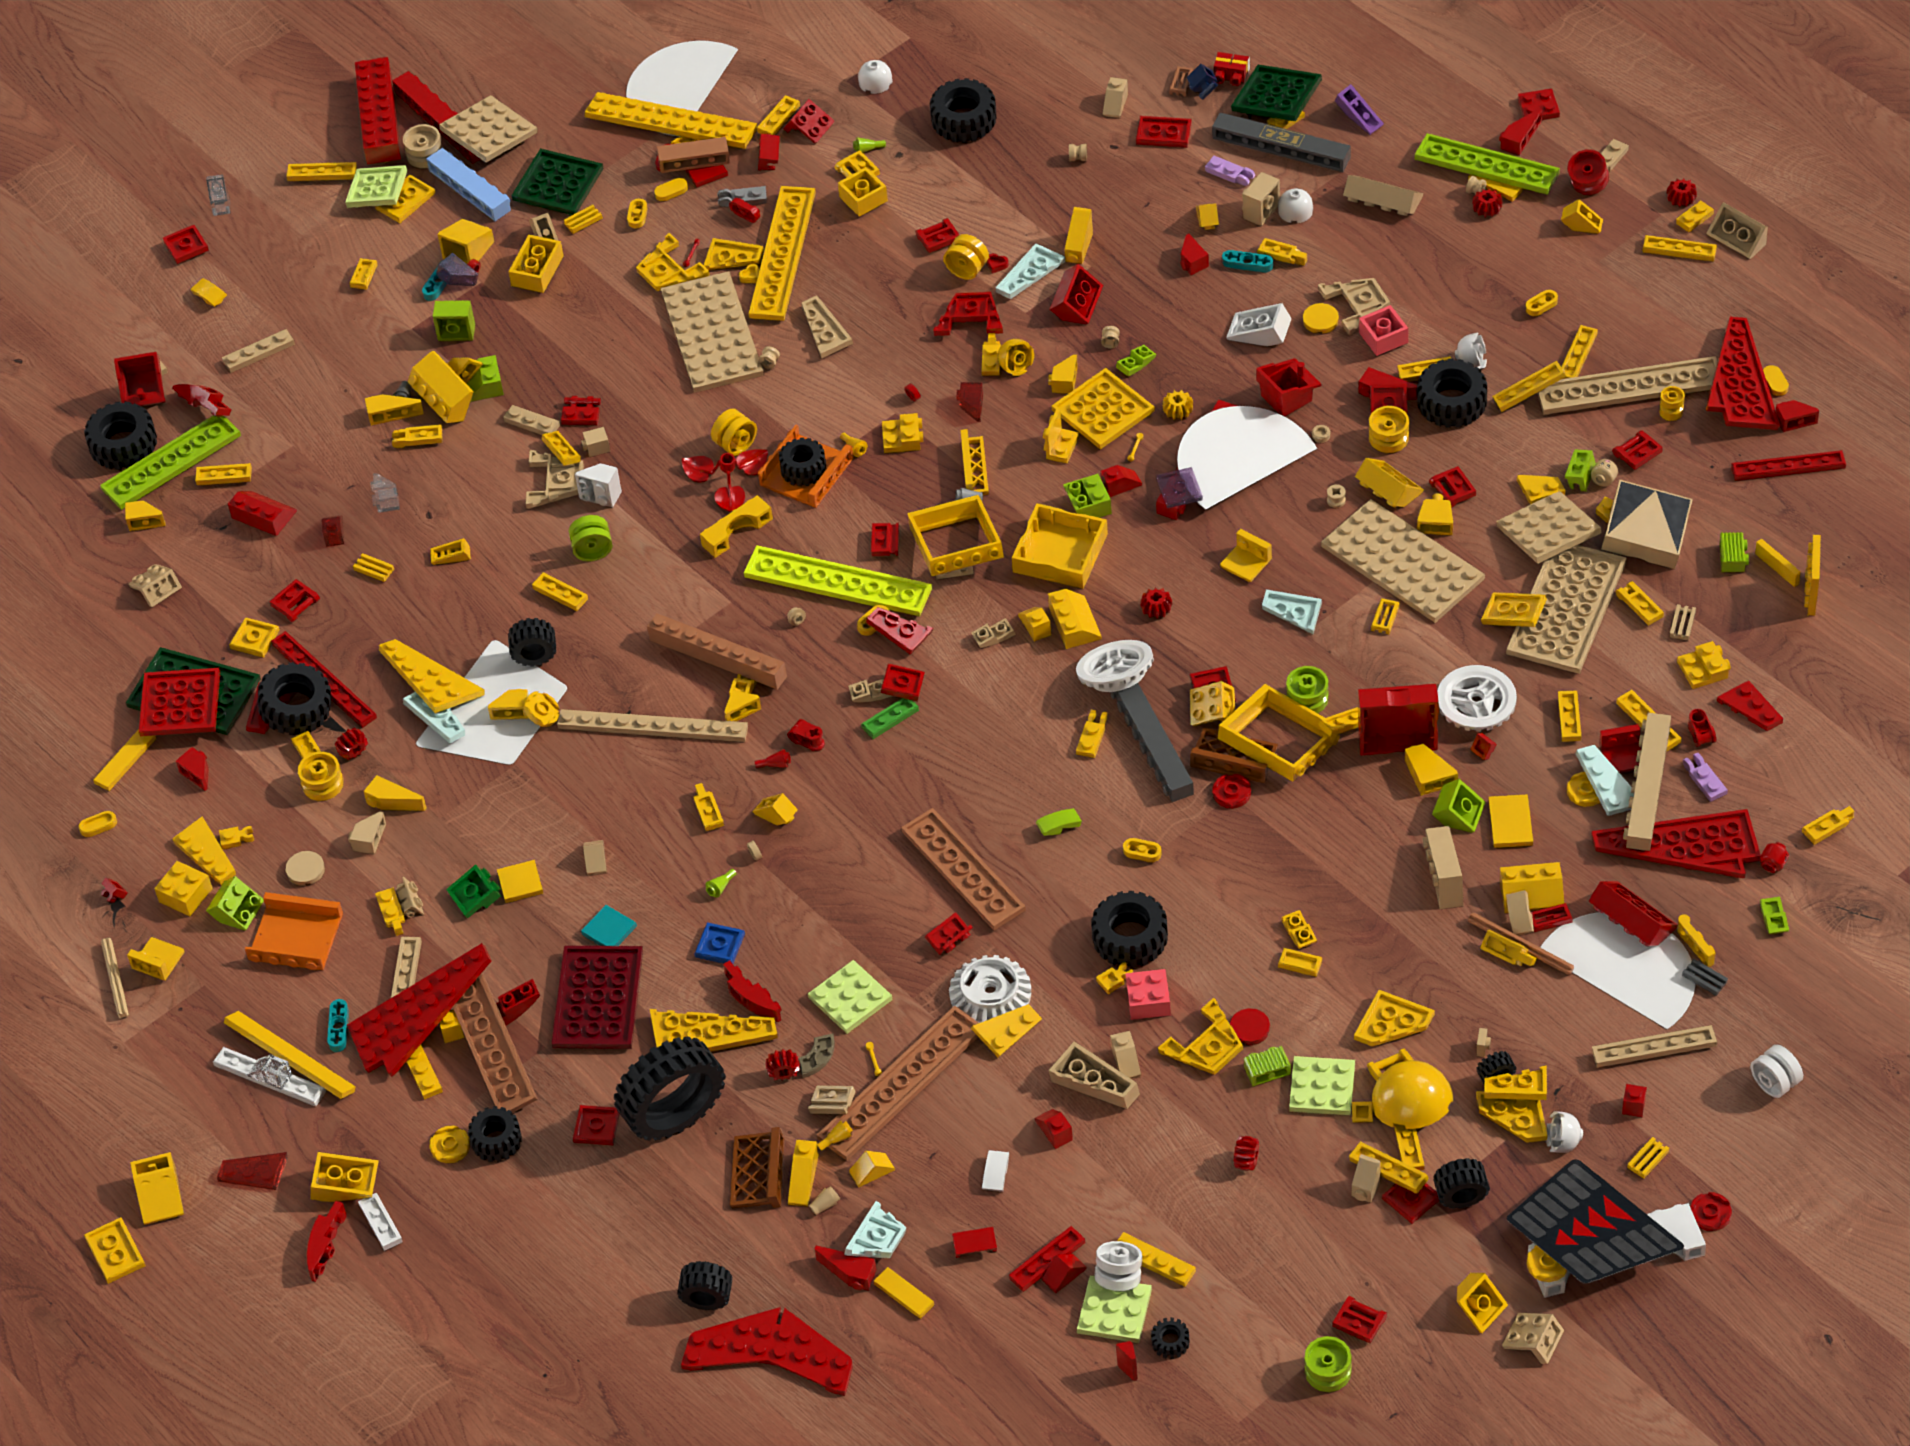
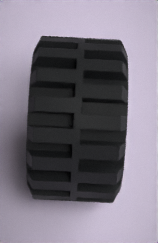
M803 437L798 440L793 439L792 442L788 441L786 446H783L779 452L782 477L785 478L786 482H790L791 485L797 484L802 487V485L810 486L809 484L811 483L815 484L826 470L824 449L821 444H818V441H812L811 438L804 439Z
M526 618V620H520L519 623L513 624L508 633L509 654L512 660H515L518 664L522 663V666L530 665V667H534V665L540 666L542 663L549 662V659H553L554 654H556L555 630L551 627V624L549 622L546 623V620L543 619L538 620V618Z
M493 1106V1109L484 1108L485 1111L477 1112V1117L473 1116L472 1122L468 1125L472 1149L484 1161L488 1159V1162H493L494 1160L501 1162L503 1158L507 1160L510 1158L509 1155L516 1153V1149L520 1148V1142H522L517 1117L513 1115L512 1111H506L504 1107L500 1109L497 1106ZM494 1131L503 1132L501 1135L497 1137H486L488 1134Z
M1465 1158L1450 1161L1437 1169L1433 1176L1439 1201L1444 1207L1452 1209L1470 1207L1485 1199V1196L1490 1191L1484 1166L1476 1159Z
M706 1261L691 1262L681 1269L677 1290L678 1298L684 1304L696 1309H721L728 1304L733 1277L729 1270L718 1264Z

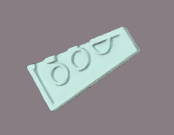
M1035 244L996 286V293L1012 299L1063 264L1065 256Z
M416 692L403 698V704L447 742L452 743L465 736V729L457 717L452 714L451 708L434 713Z
M1595 745L1577 749L1576 756L1607 816L1632 810L1628 808L1630 796L1634 797V793H1631L1632 787Z

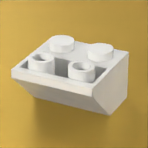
M600 463L578 471L575 474L580 499L613 508L622 492L616 467Z

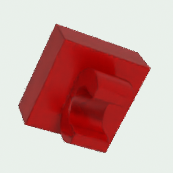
M1479 733L1476 735L1470 750L1481 759L1488 760L1497 744L1483 733Z
M105 878L101 883L105 887L101 895L108 897L107 901L110 903H114L117 897L124 899L128 894L117 881Z

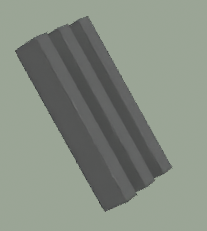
M1694 958L1682 973L1683 977L1716 996L1728 981V978Z

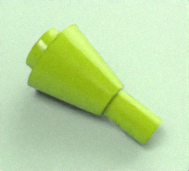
M856 137V141H853L854 151L860 150L862 153L875 148L886 147L885 140L874 141Z
M731 869L725 875L707 881L705 884L707 893L716 898L720 897L729 881L736 876V871Z

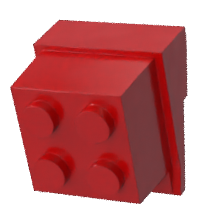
M157 352L114 358L121 403L130 402L132 405L135 403L141 407L166 402L160 358Z
M1296 358L1256 368V381L1260 384L1261 396L1284 417L1310 403L1313 397V389L1322 386L1305 368L1304 362H1299Z

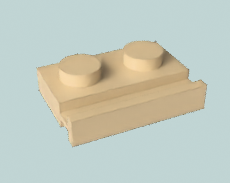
M817 1085L811 1099L812 1104L808 1107V1110L811 1114H847V1108L850 1107L856 1091L853 1086Z

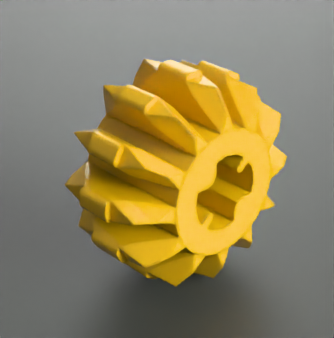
M1174 390L1173 393H1167L1166 397H1164L1163 411L1166 413L1167 418L1172 417L1173 420L1180 418L1182 420L1183 416L1188 417L1189 413H1192L1193 399L1188 392L1183 393L1182 390L1180 392Z

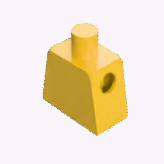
M1434 494L1432 499H1425L1417 519V530L1423 534L1453 535L1451 502L1443 500V495Z

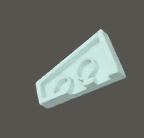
M1266 589L1262 609L1314 634L1322 599Z

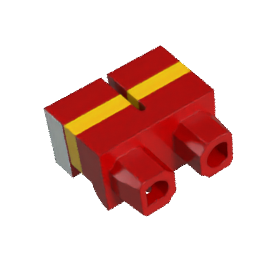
M1217 52L1214 63V75L1218 80L1216 83L1222 84L1224 80L1230 81L1232 86H1239L1241 82L1244 83L1246 73L1250 70V56L1234 54L1233 57V54Z

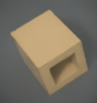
M604 427L583 432L584 440H581L583 450H587L589 457L610 452L609 441Z

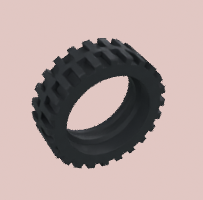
M678 1037L674 1038L672 1042H662L661 1046L657 1048L654 1046L649 1049L650 1052L645 1056L642 1054L638 1058V1062L631 1064L628 1067L629 1071L627 1074H623L620 1078L622 1082L616 1086L615 1090L618 1093L614 1094V1100L616 1101L614 1105L633 1133L640 1139L644 1138L650 1141L653 1138L656 1141L661 1140L664 1136L670 1138L676 1132L678 1134L683 1132L684 1128L689 1125L690 1127L696 1124L695 1121L697 1119L703 1118L706 1115L705 1112L709 1108L712 1109L715 1105V1099H719L721 1096L720 1090L724 1089L725 1083L723 1080L726 1079L724 1069L703 1041L700 1042L697 1038L684 1037L681 1040ZM688 1075L675 1091L651 1103L664 1087L676 1079Z

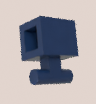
M1203 64L1197 66L1186 77L1190 83L1189 87L1191 90L1199 92V97L1202 100L1218 86L1216 83L1218 80L1213 71Z

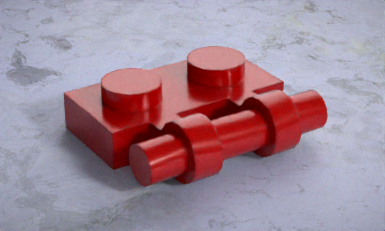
M578 396L564 398V404H571V406H563L562 425L598 424L600 411L599 407H594V405H601V398H594V396H588L587 398H579ZM578 405H587L586 407H578Z

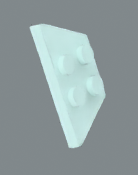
M875 1201L847 1245L844 1255L890 1258L905 1235L906 1227L897 1221L890 1212L886 1214L880 1208L881 1204Z

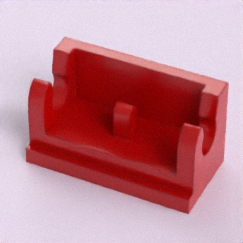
M761 134L758 154L759 171L775 170V166L768 164H778L779 135Z
M993 1227L952 1233L956 1258L963 1254L987 1250L997 1251Z

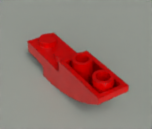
M173 385L172 389L178 393L179 397L186 399L189 405L193 407H198L199 405L211 411V414L217 417L222 415L230 416L232 409L221 402L224 395L219 391L201 385Z
M730 960L724 963L723 967L725 976L728 979L729 993L735 1000L761 1017L774 1018L775 1022L781 1021L780 1012L782 1009L777 1001L771 999L769 991L766 988H762L759 983L752 985L748 978L745 979L740 968L737 965L734 966Z
M533 979L498 997L499 1002L496 1005L506 1026L525 1013L539 998L540 993Z
M335 1201L326 1217L318 1215L311 1230L307 1247V1265L313 1282H316L318 1277L323 1274L327 1261L334 1255L335 1248L332 1240L336 1237L338 1227L346 1219V1211L342 1202Z

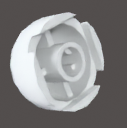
M871 60L864 63L858 73L859 87L865 92L866 90L871 91L872 94L888 90L889 85L893 82L890 68L885 62L880 60Z
M1294 188L1285 191L1281 195L1278 202V213L1283 220L1291 223V220L1302 223L1312 216L1313 202L1306 191Z
M1478 332L1464 336L1459 341L1457 350H1455L1457 361L1461 359L1465 363H1472L1474 367L1477 366L1479 369H1484L1487 359L1483 360L1486 348L1482 336L1478 335Z
M1554 1111L1549 1117L1553 1118L1551 1124L1547 1123L1546 1126L1548 1135L1546 1144L1549 1147L1551 1146L1550 1152H1570L1582 1140L1583 1130L1578 1120L1572 1114Z

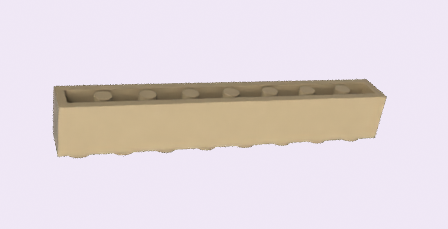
M1648 713L1647 720L1642 722L1641 731L1644 732V735H1640L1639 747H1642V750L1637 752L1636 762H1639V766H1635L1634 777L1637 780L1632 781L1631 793H1634V797L1630 796L1628 807L1632 810L1627 812L1626 824H1629V828L1624 829L1623 839L1627 840L1626 848L1650 851L1669 739L1671 715Z

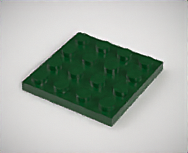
M1258 64L1232 103L1231 110L1257 116L1296 121L1322 81V75Z
M540 148L512 193V200L574 215L580 209L604 169L603 163Z

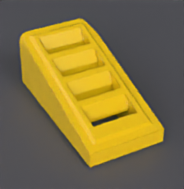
M465 538L430 548L432 565L471 559L470 546Z

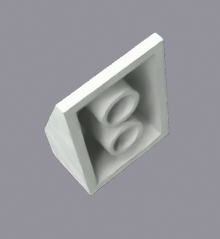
M1282 303L1237 312L1234 315L1226 338L1232 341L1262 346L1279 345L1284 342L1292 318Z

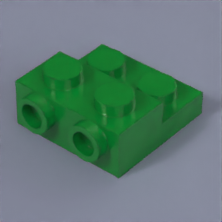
M476 864L446 889L467 918L482 906L487 909L501 897L498 892L501 888L494 880L490 881L491 874L486 868L481 869Z

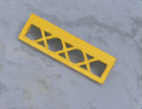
M968 429L960 430L966 489L982 492L983 495H989L983 436L968 438ZM980 443V446L973 449L969 444ZM974 456H978L979 458H981V460L977 463L973 462L971 459ZM977 469L983 472L979 477L972 474ZM979 483L983 485L985 489L974 490L973 487Z

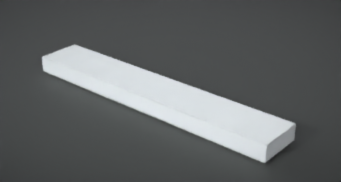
M225 1047L222 1048L213 1061L214 1066L315 1107L326 1093V1089L318 1084Z

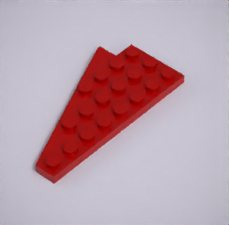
M1730 316L1727 321L1706 411L1722 412L1726 426L1778 430L1780 423L1748 320L1743 317Z
M1748 809L1655 822L1650 851L1626 848L1627 840L1623 839L1624 829L1629 828V826L1596 830L1591 833L1596 852L1737 878H1745L1746 873L1743 863L1760 861L1759 858L1761 856Z
M482 943L347 1024L364 1068L368 1073L383 1064L391 1077L399 1071L492 962L486 947Z

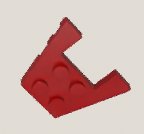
M991 292L955 293L946 308L945 315L941 316L939 319L940 323L933 329L934 336H949L953 322L987 321V334H1003V327Z

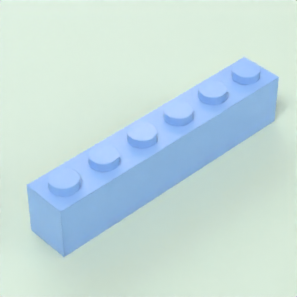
M441 148L426 158L428 169L432 174L492 220L497 221L511 211L510 199L506 194H502L494 185H490L484 177H480L473 169L465 166L451 152Z

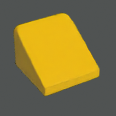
M1372 1101L1352 1102V1122H1373Z

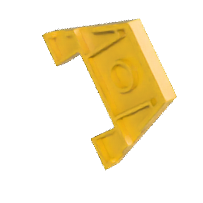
M670 233L665 236V240L662 243L659 242L656 245V249L652 253H649L636 266L637 273L656 291H660L663 287L710 276L709 270L701 262L684 270L667 254L679 247V241Z
M1213 998L1201 1008V1013L1212 1021L1213 1024L1187 1048H1184L1170 1036L1158 1047L1160 1054L1215 1075L1243 1050V1045L1237 1034L1227 1021L1218 1002Z

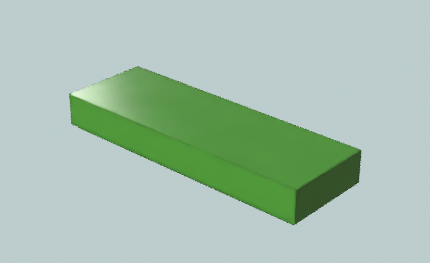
M902 698L861 724L862 729L872 739H875L918 712L919 706L912 700Z

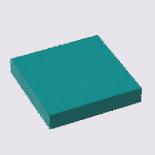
M605 905L581 930V933L600 946H619L637 927V924L610 906Z

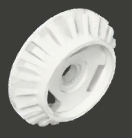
M1120 640L1110 642L1085 654L1076 666V673L1082 684L1094 687L1098 691L1116 692L1137 684L1144 677L1147 669L1152 666L1154 661L1151 647L1141 641Z
M1470 665L1458 668L1450 672L1441 681L1437 690L1441 715L1445 716L1446 721L1449 723L1453 722L1455 727H1464L1467 731L1471 729L1481 732L1483 729L1492 730L1493 726H1501L1503 721H1507L1516 706L1517 696L1512 681L1504 673L1488 666ZM1479 696L1482 700L1475 702L1471 698ZM1495 699H1499L1501 701L1500 707L1496 711H1492ZM1457 709L1461 710L1462 712H1464V713L1467 714L1468 716H1466V715L1460 713Z
M985 955L982 956V959L978 960L973 958L969 964L964 963L962 968L955 972L954 978L951 979L949 987L950 1001L952 1007H958L978 1023L1029 1004L1031 999L1030 978L1027 976L1025 969L1019 967V963L1016 961L1011 962L1010 958L1004 957L1002 959L999 958V955H994L993 957ZM1001 972L1009 975L1014 982L1010 984ZM977 974L970 987L967 986L968 980ZM987 987H994L996 989L993 993L985 992Z

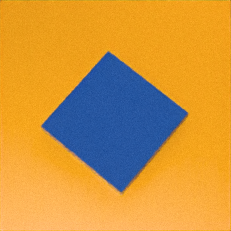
M707 922L694 953L695 958L723 964L730 960L733 964L745 936V931Z

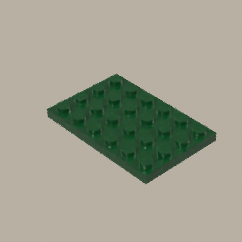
M160 647L144 673L219 668L220 683L215 732L228 735L260 682V674ZM144 674L126 701L128 708L141 711Z

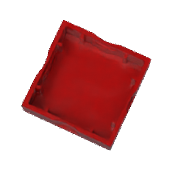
M1423 684L1358 689V741L1360 756L1405 752V749L1420 744L1426 745L1431 750H1438L1437 721L1439 700L1437 685Z

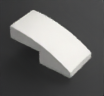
M988 1151L982 1184L983 1190L1003 1192L1009 1152Z

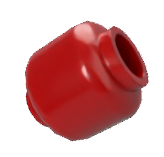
M1769 843L1759 858L1762 863L1761 866L1771 873L1781 871L1789 858V853L1786 850V846L1782 843Z

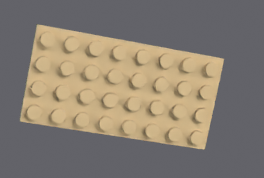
M729 271L661 288L664 303L694 393L764 376Z
M1372 499L1321 542V547L1434 623L1485 579L1484 573Z
M1576 545L1545 560L1530 594L1545 595L1547 598L1535 627L1516 626L1506 649V654L1580 674L1625 567L1626 557Z

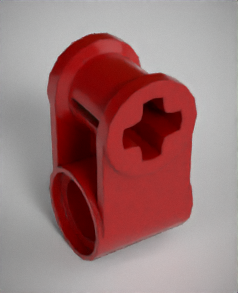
M1693 709L1689 714L1688 729L1695 746L1700 747L1701 744L1708 742L1715 743L1717 741L1716 733L1705 711Z
M799 719L787 733L788 738L793 743L804 746L811 751H820L825 746V741L822 738V729L803 719Z

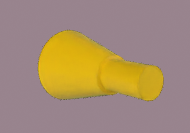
M846 433L840 435V438L847 445L852 446L855 457L865 454L868 447L866 441L850 437Z
M840 1120L827 1135L828 1137L817 1145L822 1151L832 1143L834 1144L852 1137L850 1133L853 1130L847 1121L842 1123Z

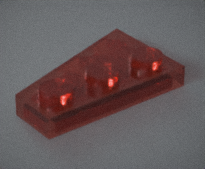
M287 1152L223 1160L217 1180L218 1182L276 1190L288 1158Z

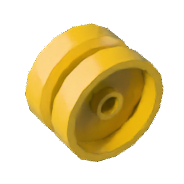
M961 234L955 238L952 245L947 249L943 256V261L952 274L965 280H971L977 276L987 262L989 252L986 246L976 237Z
M1383 406L1373 411L1369 417V442L1371 446L1377 451L1384 453H1394L1406 447L1409 441V417L1407 413L1395 406Z
M736 409L724 411L714 422L711 429L712 441L723 447L728 453L733 454V456H738L746 451L757 435L756 423Z
M314 752L303 758L298 765V776L301 781L302 790L308 798L316 801H326L334 798L343 788L344 779L339 762L331 753Z

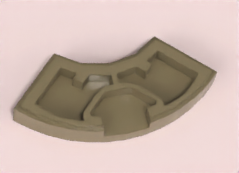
M834 1034L814 1037V1045L811 1051L805 1056L798 1058L802 1078L819 1072L830 1061L835 1048Z

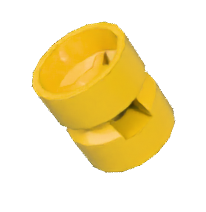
M1668 386L1661 391L1659 413L1663 419L1676 421L1682 417L1685 394L1681 388Z

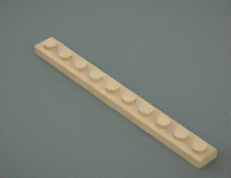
M561 709L557 723L558 729L736 742H745L748 731V722Z

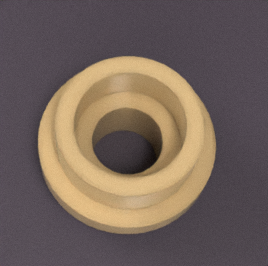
M797 607L792 608L787 614L788 622L793 626L801 624L806 617L805 611Z

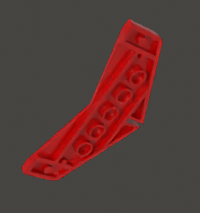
M781 1307L693 1332L689 1336L681 1368L695 1371L703 1370L704 1367L746 1363L776 1365L825 1387V1390L831 1393L845 1396L853 1363L849 1355L786 1308H784L781 1322L778 1324L781 1314Z

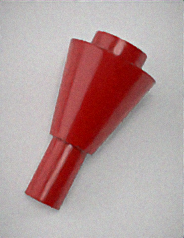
M782 749L766 759L756 760L755 767L788 768V764L791 763V757L789 752Z

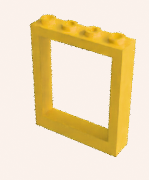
M979 495L907 513L910 530L931 576L1004 557L1001 540ZM977 517L989 542L988 544L932 558L921 532Z
M1266 684L1219 725L1218 731L1219 740L1257 762L1267 764L1268 768L1292 782L1297 777H1301L1309 766H1313L1321 755H1325L1332 745H1336L1340 735L1337 734L1330 737L1318 725L1319 721L1325 717ZM1267 707H1270L1322 738L1298 761L1292 764L1243 736L1240 732Z

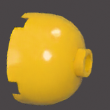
M1022 339L1005 341L998 351V362L1001 368L1015 376L1026 373L1027 370L1025 369L1029 365L1031 366L1034 361L1033 347Z

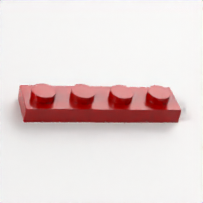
M1070 1226L1010 1273L1009 1279L1024 1292L1043 1277L1056 1255L1072 1254L1085 1244V1238Z

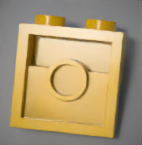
M918 413L899 415L900 420L882 421L884 453L921 450L920 442L924 441L923 431L919 432V429H923L922 418H918Z
M1713 641L1695 646L1694 652L1677 657V663L1692 689L1728 679L1729 670L1731 669L1729 660L1722 657L1721 646L1715 645Z

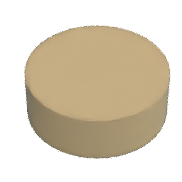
M1325 425L1315 426L1312 429V439L1318 443L1327 442L1330 439V429Z
M754 841L747 843V848L753 859L756 861L761 859L762 855Z

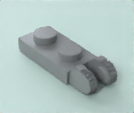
M766 186L733 189L731 191L724 189L717 192L718 204L721 207H729V203L734 198H741L750 205L767 203Z

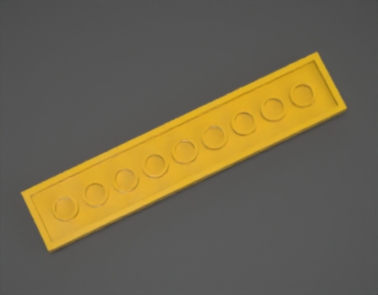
M600 92L596 93L585 110V118L686 138L706 140L726 137L727 146L746 149L757 130V123Z
M780 187L749 310V318L785 320L816 194L815 188Z

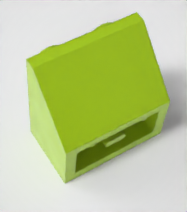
M1099 474L1063 484L1076 513L1098 518L1112 514L1111 499Z
M235 876L223 882L206 912L222 924L245 931L264 900Z

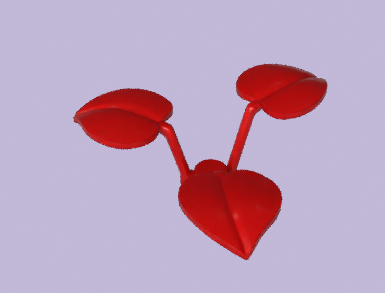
M754 449L744 451L736 459L733 454L724 453L721 455L720 460L717 461L715 467L713 461L706 456L682 458V467L689 479L701 483L706 482L709 479V474L713 475L720 466L721 471L727 474L728 487H721L715 492V502L720 508L732 512L744 504L745 492L740 486L731 487L730 473L734 471L736 466L739 470L743 469L747 475H758L759 469L767 462L768 450Z

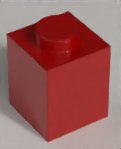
M1626 1084L1622 1107L1623 1115L1643 1118L1647 1087Z

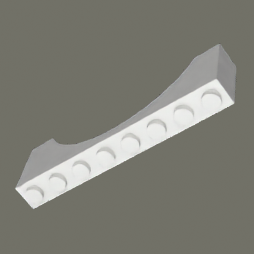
M1689 1203L1677 1204L1672 1208L1655 1210L1647 1214L1684 1244L1682 1250L1674 1252L1684 1261L1705 1256L1706 1243ZM1535 1243L1528 1245V1253L1534 1249ZM1567 1271L1564 1277L1554 1282H1543L1537 1279L1544 1298L1564 1293L1570 1272Z

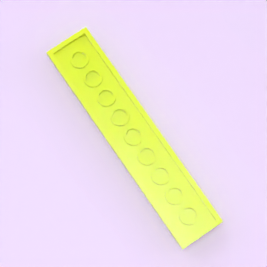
M756 545L744 571L745 578L870 606L884 605L889 610L919 617L932 590V584L758 545Z

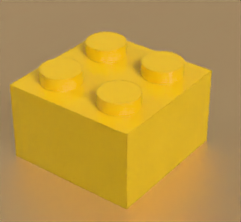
M867 167L838 182L839 197L859 217L888 201L886 186Z
M176 861L154 889L159 903L187 916H191L213 888L209 875Z

